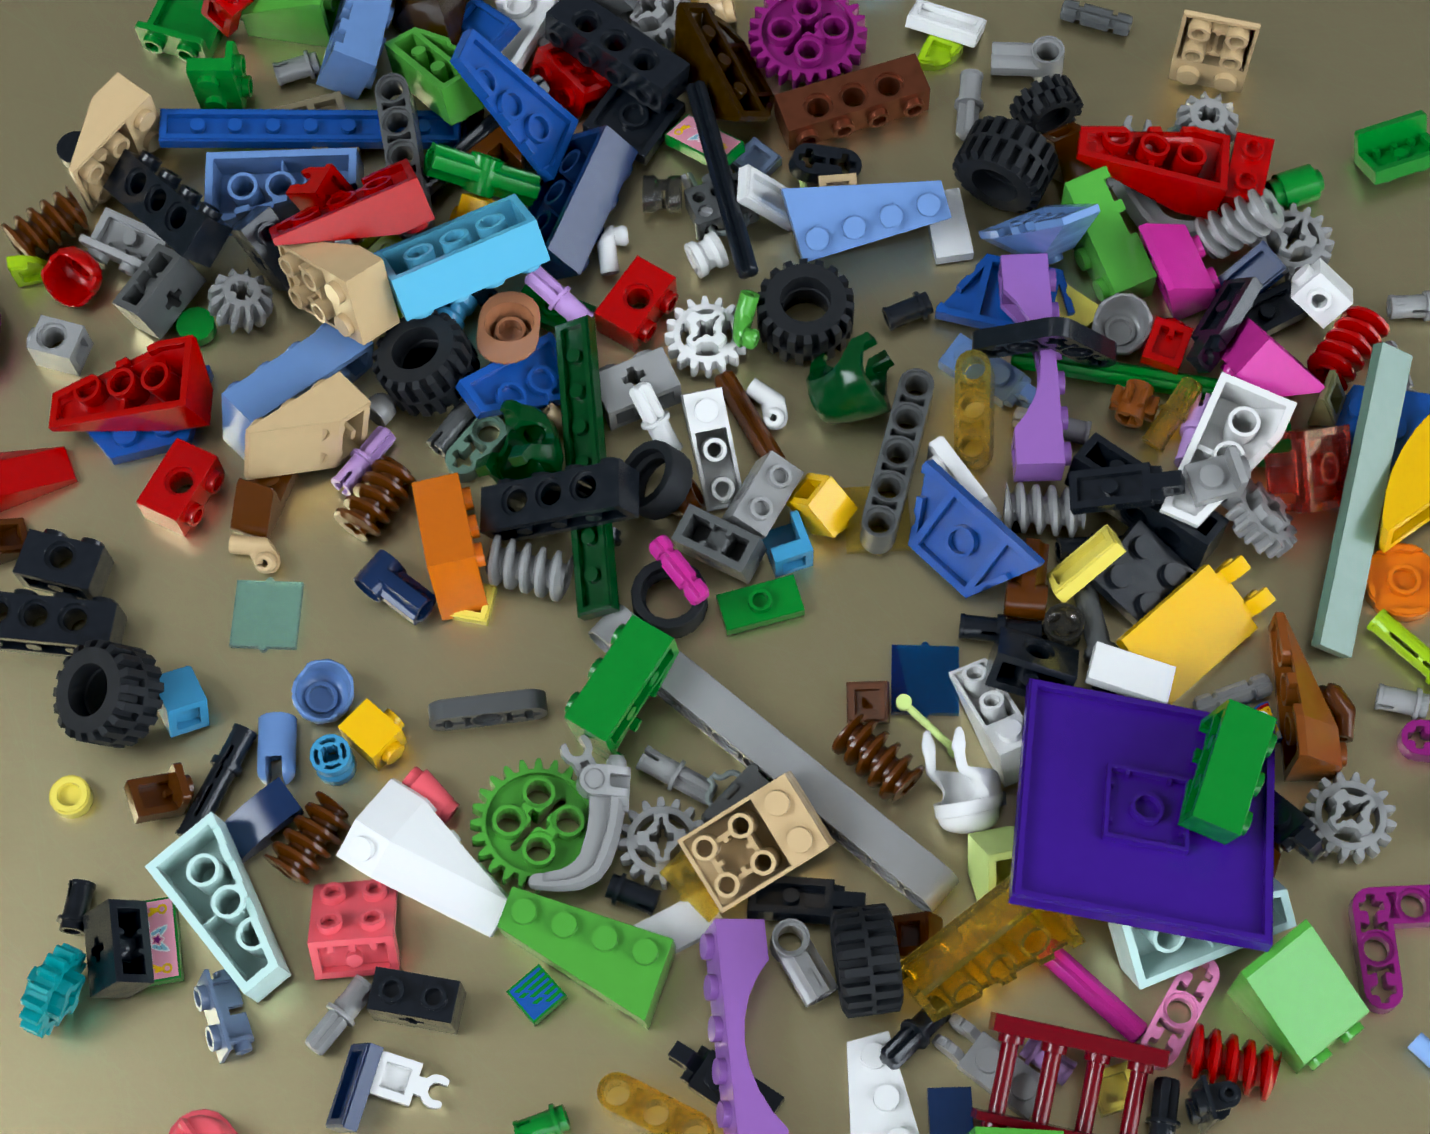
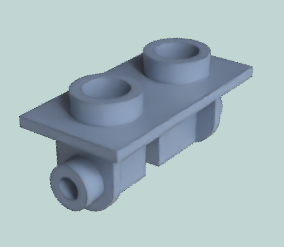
M205 969L197 985L194 987V1000L197 1009L200 1012L204 1011L208 1026H206L205 1035L208 1047L211 1052L216 1051L219 1063L222 1064L231 1050L235 1049L236 1055L251 1052L253 1050L251 1043L255 1039L246 1012L230 1015L229 1012L230 1009L239 1008L243 1005L237 984L225 969L213 973V979H211L209 969Z

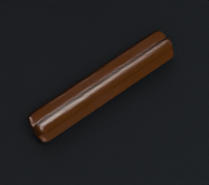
M726 370L715 377V386L722 387L727 406L759 459L771 450L785 459L783 452L734 372Z

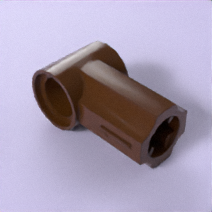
M1025 538L1023 541L1040 555L1045 562L1042 566L1007 581L1003 614H1006V617L1044 621L1049 587L1045 585L1049 544L1043 543L1040 539Z

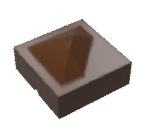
M888 681L846 682L848 724L860 714H864L861 721L862 724H866L873 719L878 724L890 723Z

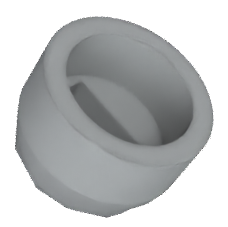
M377 393L368 398L371 401L369 419L376 425L385 427L396 414V404L388 394Z

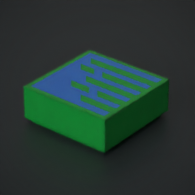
M540 964L506 991L507 995L534 1026L539 1024L568 999L567 995Z

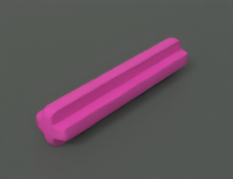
M1057 942L1050 943L1041 952L1040 961L1129 1042H1136L1146 1032L1147 1023Z

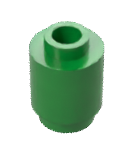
M1306 164L1272 175L1271 180L1266 181L1265 188L1273 193L1278 203L1286 211L1290 209L1292 203H1296L1297 207L1318 201L1321 191L1324 190V179L1318 169L1314 170L1310 164Z

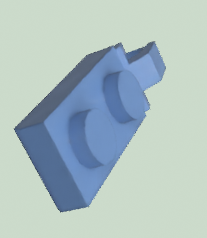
M962 333L957 336L938 361V368L1001 408L1004 405L1012 408L1014 404L1019 407L1029 408L1035 397L1037 388L1031 385V378L1002 358H982L973 355L972 340Z

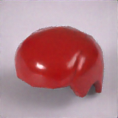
M76 246L59 248L58 251L49 257L48 263L41 270V278L46 290L56 301L67 307L84 306L98 293L102 285L103 276L99 263L89 252Z

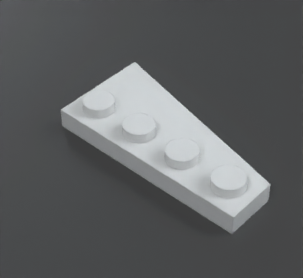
M889 1031L847 1042L850 1134H919L900 1068L891 1070L879 1058L881 1049L891 1040Z

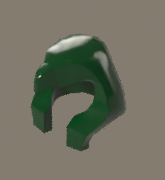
M865 332L852 338L834 368L827 365L828 357L824 353L815 358L810 365V373L806 379L808 395L819 418L828 424L864 420L891 411L887 395V371L895 364L884 349L868 359L864 371L863 352L878 344L870 333Z
M515 400L504 401L500 411L504 414L507 437L505 444L499 453L491 452L476 460L474 470L478 476L489 475L497 483L498 480L506 478L516 480L530 478L534 472L554 473L562 471L564 461L559 431L554 422L534 406L521 404Z

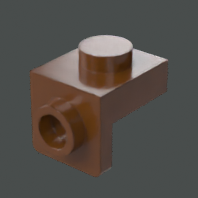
M181 762L172 763L167 773L127 780L124 786L135 824L181 816L194 797L193 781L190 775H185Z

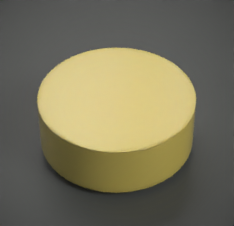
M68 775L58 779L52 785L49 792L50 805L60 816L67 819L79 818L86 814L94 800L91 787L83 778L76 775Z

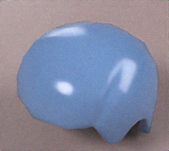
M332 659L313 660L307 663L295 678L291 689L292 701L296 710L302 718L318 725L336 722L342 718L350 709L354 700L353 677L343 664Z

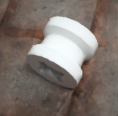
M713 231L705 234L703 240L699 242L690 241L684 245L687 258L699 278L709 275L710 270L715 267L722 269L729 265L726 250L717 234Z

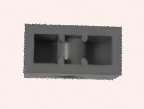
M158 243L112 303L137 329L161 340L207 280L188 259L180 256L175 250Z
M692 504L688 505L671 537V540L680 552L747 584L750 583L767 550L760 536Z

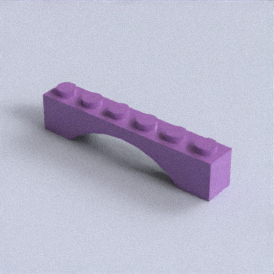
M1048 253L1001 255L998 270L1000 308L1015 323L1046 317H1059V303L1052 302L1051 292L1056 291V269L1049 268ZM1052 349L1032 352L1037 373V390L1026 414L1014 428L1011 443L1014 482L1062 481L1065 466H1071V443L1064 442L1063 430H1068V407L1061 406L1060 395L1065 394V372L1058 371L1057 360H1062V354Z
M714 919L706 932L701 935L699 950L701 959L706 960L707 975L704 979L703 989L706 1001H710L712 1016H710L708 1021V1038L710 1042L715 1043L716 1058L712 1064V1079L715 1085H719L720 1101L716 1109L718 1127L723 1128L724 1134H789L786 1125L772 1111L760 1092L749 1065L745 1046V1015L749 995L757 976L769 960L764 919Z

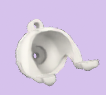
M961 726L955 729L952 740V750L959 772L936 770L935 743L929 730L925 731L921 744L925 757V771L927 776L943 792L942 801L933 804L935 818L938 819L939 825L946 831L958 834H968L992 828L999 819L1000 807L1007 805L1006 791H1001V779L998 772L991 768L968 766L965 756V735Z

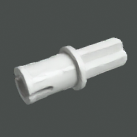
M640 382L630 388L629 395L643 420L641 422L642 429L648 431L652 440L666 442L681 451L683 445L679 442L668 420L670 413L667 410H663L649 382Z

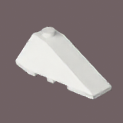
M1221 372L1178 470L1182 471L1184 465L1223 455L1227 447L1236 445L1240 456L1244 455L1247 458L1252 471L1281 441L1297 403ZM1185 480L1186 494L1166 497L1159 512L1198 528L1224 500L1195 508Z

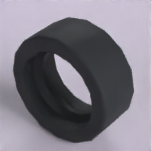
M652 440L644 442L634 449L624 463L639 472V515L654 521L663 519L675 512L684 502L691 488L693 477L691 461L684 453L666 442ZM665 463L664 475L660 484L650 495L645 497L646 485L650 476L659 466Z
M656 560L644 566L634 579L631 588L633 613L674 639L682 638L694 632L703 622L708 608V599L696 606L692 605L687 613L678 618L664 619L653 615L646 605L648 589L661 580L671 579L661 567V561L658 562ZM691 565V567L697 573V579L701 578L702 581L706 584L699 570Z

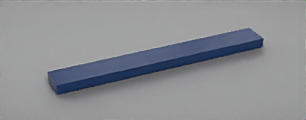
M160 109L158 140L160 148L312 149V147H359V149H383L378 110ZM417 110L423 149H429L432 142L453 147L461 140V122L450 126L432 110ZM401 127L397 129L394 133H399L403 131L406 127Z

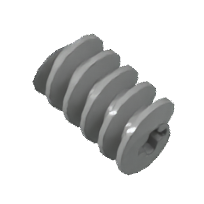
M1253 188L1248 190L1249 203L1241 196L1235 197L1236 210H1233L1228 203L1222 204L1221 212L1223 217H1220L1214 210L1209 211L1208 220L1210 224H1207L1201 217L1195 219L1194 224L1197 235L1211 258L1215 260L1217 258L1223 259L1229 256L1231 251L1236 252L1242 249L1244 244L1249 245L1256 242L1257 237L1263 238L1269 235L1271 229L1276 231L1283 227L1284 216L1281 207L1270 190L1267 188L1263 189L1262 196Z
M1006 482L1003 523L1011 529L1014 522L1018 521L1021 533H1026L1030 523H1034L1037 534L1042 535L1046 525L1050 524L1053 536H1058L1062 526H1067L1069 537L1074 538L1079 527H1083L1084 530L1086 514H1072L1070 510L1069 487H1065L1061 497H1058L1056 487L1049 485L1045 495L1042 496L1039 484H1033L1029 494H1026L1023 483L1018 482L1013 492L1010 493Z
M496 534L489 548L485 570L490 585L498 586L503 581L506 589L513 590L519 583L521 593L528 594L534 588L536 597L544 598L550 592L551 600L559 602L565 595L571 581L574 567L573 555L565 564L562 560V551L557 550L553 558L549 560L547 559V547L542 546L537 555L533 556L532 544L526 542L522 551L518 552L516 539L512 538L506 548H502L501 535Z

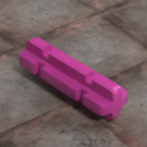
M666 535L658 536L649 544L650 553L658 562L661 561V567L679 590L685 592L684 596L692 605L696 606L706 600L709 596V588L701 578L697 579V573L679 550L673 548L675 545Z

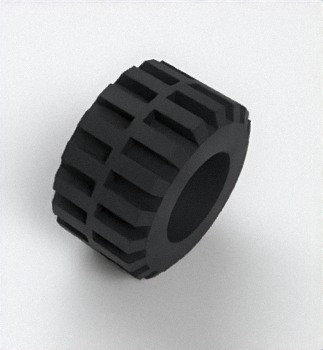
M985 116L983 119L976 120L974 125H972L952 166L955 171L954 175L961 182V186L976 199L1002 211L1021 213L1022 211H1032L1033 208L1038 206L1058 168L1057 162L1059 159L1058 155L1054 153V147L1046 141L1042 134L1033 130L1032 127L1012 118L1007 119L1004 116Z
M808 258L799 259V264L793 265L791 260L783 263V270L774 268L770 272V279L764 278L761 283V292H758L760 297L757 304V323L762 343L767 342V350L772 354L779 352V359L784 362H788L790 358L795 359V365L803 366L804 361H811L812 363L815 358L823 353L827 355V361L835 357V349L841 352L846 347V339L851 337L854 320V294L852 288H848L849 281L845 275L838 277V269L833 265L827 269L824 267V261L816 259L815 264L808 263ZM810 303L819 306L826 313L816 320L804 322L791 318L785 312L796 304Z
M434 310L426 318L411 319L409 321H406L403 316L399 319V324L386 331L387 334L378 339L376 345L379 348L374 350L372 354V359L374 360L372 364L373 372L377 380L403 412L407 411L412 416H417L421 413L423 417H431L433 412L436 411L439 414L447 412V407L451 405L456 407L461 403L459 400L461 395L455 386L459 380L480 369V361L477 358L479 355L455 319H451L449 314L444 312L438 314Z
M101 639L98 641L89 640L85 642L84 646L78 645L74 648L73 656H67L63 661L64 668L62 671H58L56 677L58 679L57 687H54L53 696L56 697V703L53 705L54 713L59 714L57 722L60 728H65V734L70 738H75L76 741L114 748L133 746L138 743V738H145L149 734V726H154L158 720L156 714L158 709H162L163 700H160L159 696L160 693L164 692V683L160 682L162 672L160 667L155 666L156 660L154 657L146 654V651L141 648Z
M885 903L834 909L830 917V936L836 983L838 985V995L842 1011L847 1018L900 1012L904 1000L903 979L898 941L891 911Z

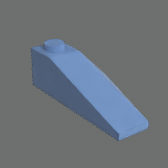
M1098 204L1045 205L978 232L981 239L1011 254L1048 253V263L1050 265L1064 259L1062 253L1073 249L1100 213V208Z

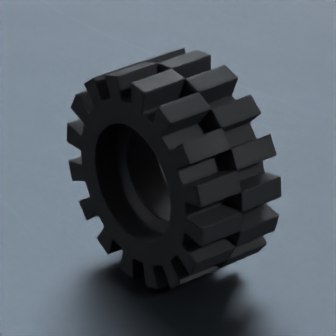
M1054 74L1052 78L1049 75L1043 77L1040 83L1037 80L1032 82V87L1029 89L1023 88L1020 91L1022 95L1015 96L1013 99L1014 103L1010 104L1009 107L1011 110L1009 112L1013 119L1032 127L1033 130L1040 134H1044L1067 123L1075 122L1074 116H1080L1082 113L1081 108H1083L1084 104L1070 79L1064 74L1062 76Z

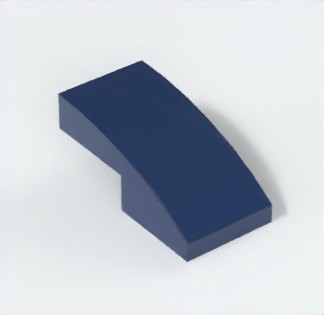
M280 777L251 797L225 821L242 862L245 863L272 844L273 841L270 837L292 823L297 815H303L304 811Z

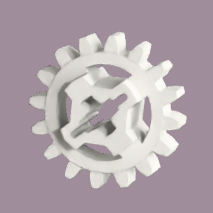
M702 296L701 304L696 305L693 300L688 299L687 310L684 311L679 307L674 309L675 319H667L668 332L664 333L665 345L669 346L667 347L668 356L670 359L677 358V368L679 370L684 369L688 365L690 366L691 376L695 377L699 370H704L708 379L712 376V370L718 369L720 373L726 371V364L729 363L735 367L739 365L738 355H746L747 348L744 346L739 348L733 341V323L736 309L734 304L725 309L723 308L722 298L718 297L714 304H709L707 296ZM728 329H730L732 333V340L730 343L727 341ZM683 331L687 335L685 345L681 341Z

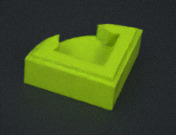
M929 34L917 57L922 70L936 71L952 65L963 53V45Z
M27 255L6 257L8 270L18 287L43 282L41 270L48 261Z

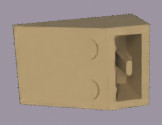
M1185 9L1175 43L1168 79L1187 85L1197 84L1212 87L1222 92L1232 91L1241 93L1261 24Z
M118 72L91 98L68 170L90 212H93L100 204L105 203L111 197V194L103 186L124 149L140 155L142 150L151 153L160 148L158 141L160 117L151 95Z
M313 242L277 246L280 254L278 262L282 271L286 274L290 286L288 295L298 309L306 310L321 323L329 324L344 337H350L363 346L400 323L384 261L381 257L359 245Z
M340 371L328 379H320L307 392L297 398L286 400L278 410L265 418H257L249 425L245 433L244 477L247 480L338 467L351 458L350 452L354 448L359 449L367 439L371 401Z
M792 771L782 774L677 840L721 914L835 843Z

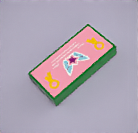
M687 114L664 134L665 144L707 166L694 116ZM719 129L729 165H731L745 152L744 141Z
M169 897L146 900L154 984L149 987L184 981L178 909Z

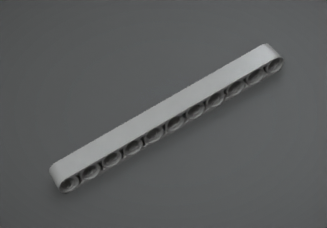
M619 604L620 611L604 615L588 633L593 642L605 653L612 646L610 644L611 638L617 627L622 623L626 625L632 614L635 615L621 604ZM679 650V654L657 695L746 768L750 764H757V771L769 782L788 771H792L832 838L922 911L933 913L959 883V879L954 872Z

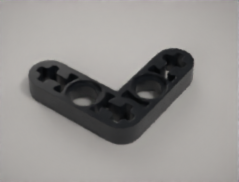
M1046 317L979 329L972 333V354L982 358H1000L1052 349L1088 367L1105 368L1116 364L1117 343L1065 317Z

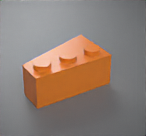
M458 472L411 483L427 569L442 621L453 619L454 617L450 615L464 610L481 612L482 606L488 605L480 567L487 565L482 543H474V539L481 536L476 515H468V511L475 510L470 486L462 488Z

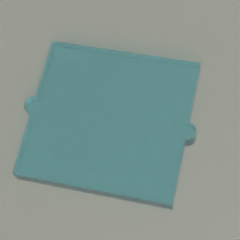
M271 577L267 578L266 581L237 580L229 646L231 648L259 649L262 653L267 652L268 649L297 650L304 590L303 582L274 581Z

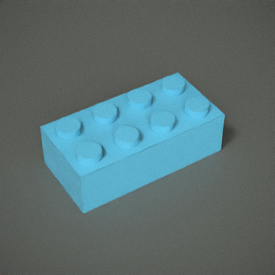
M515 193L373 253L384 261L394 302L406 321L426 318L437 308L447 304L461 303L468 299L470 294L484 288H496L502 285L505 279L520 273L534 272L541 264L550 261L537 220Z

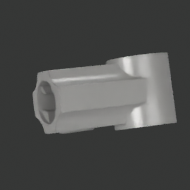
M1049 35L1036 39L1034 43L992 42L991 75L1031 76L1038 83L1042 82L1043 77L1048 75L1050 78L1054 74L1062 76L1065 54L1064 44L1057 37Z
M791 918L780 921L772 932L770 951L772 956L782 965L807 1008L838 990V985L812 943L806 925L797 919ZM793 933L800 939L801 947L794 951H787L781 947L778 938L782 934Z

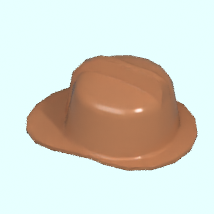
M506 291L490 297L484 303L479 314L476 337L477 350L483 358L493 363L512 364L528 358L536 350L539 342L541 316L539 306L534 299L522 292Z

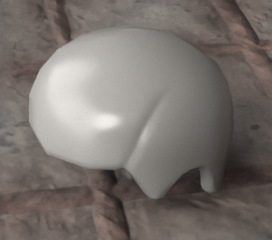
M1116 293L1099 304L1094 315L1092 330L1117 343V355H1130L1142 348L1147 341L1152 329L1153 315L1146 301L1133 293Z

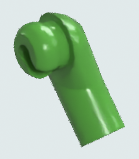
M741 290L733 323L734 343L739 348L744 346L749 350L756 348L760 340L759 331L751 328L760 295L751 290Z

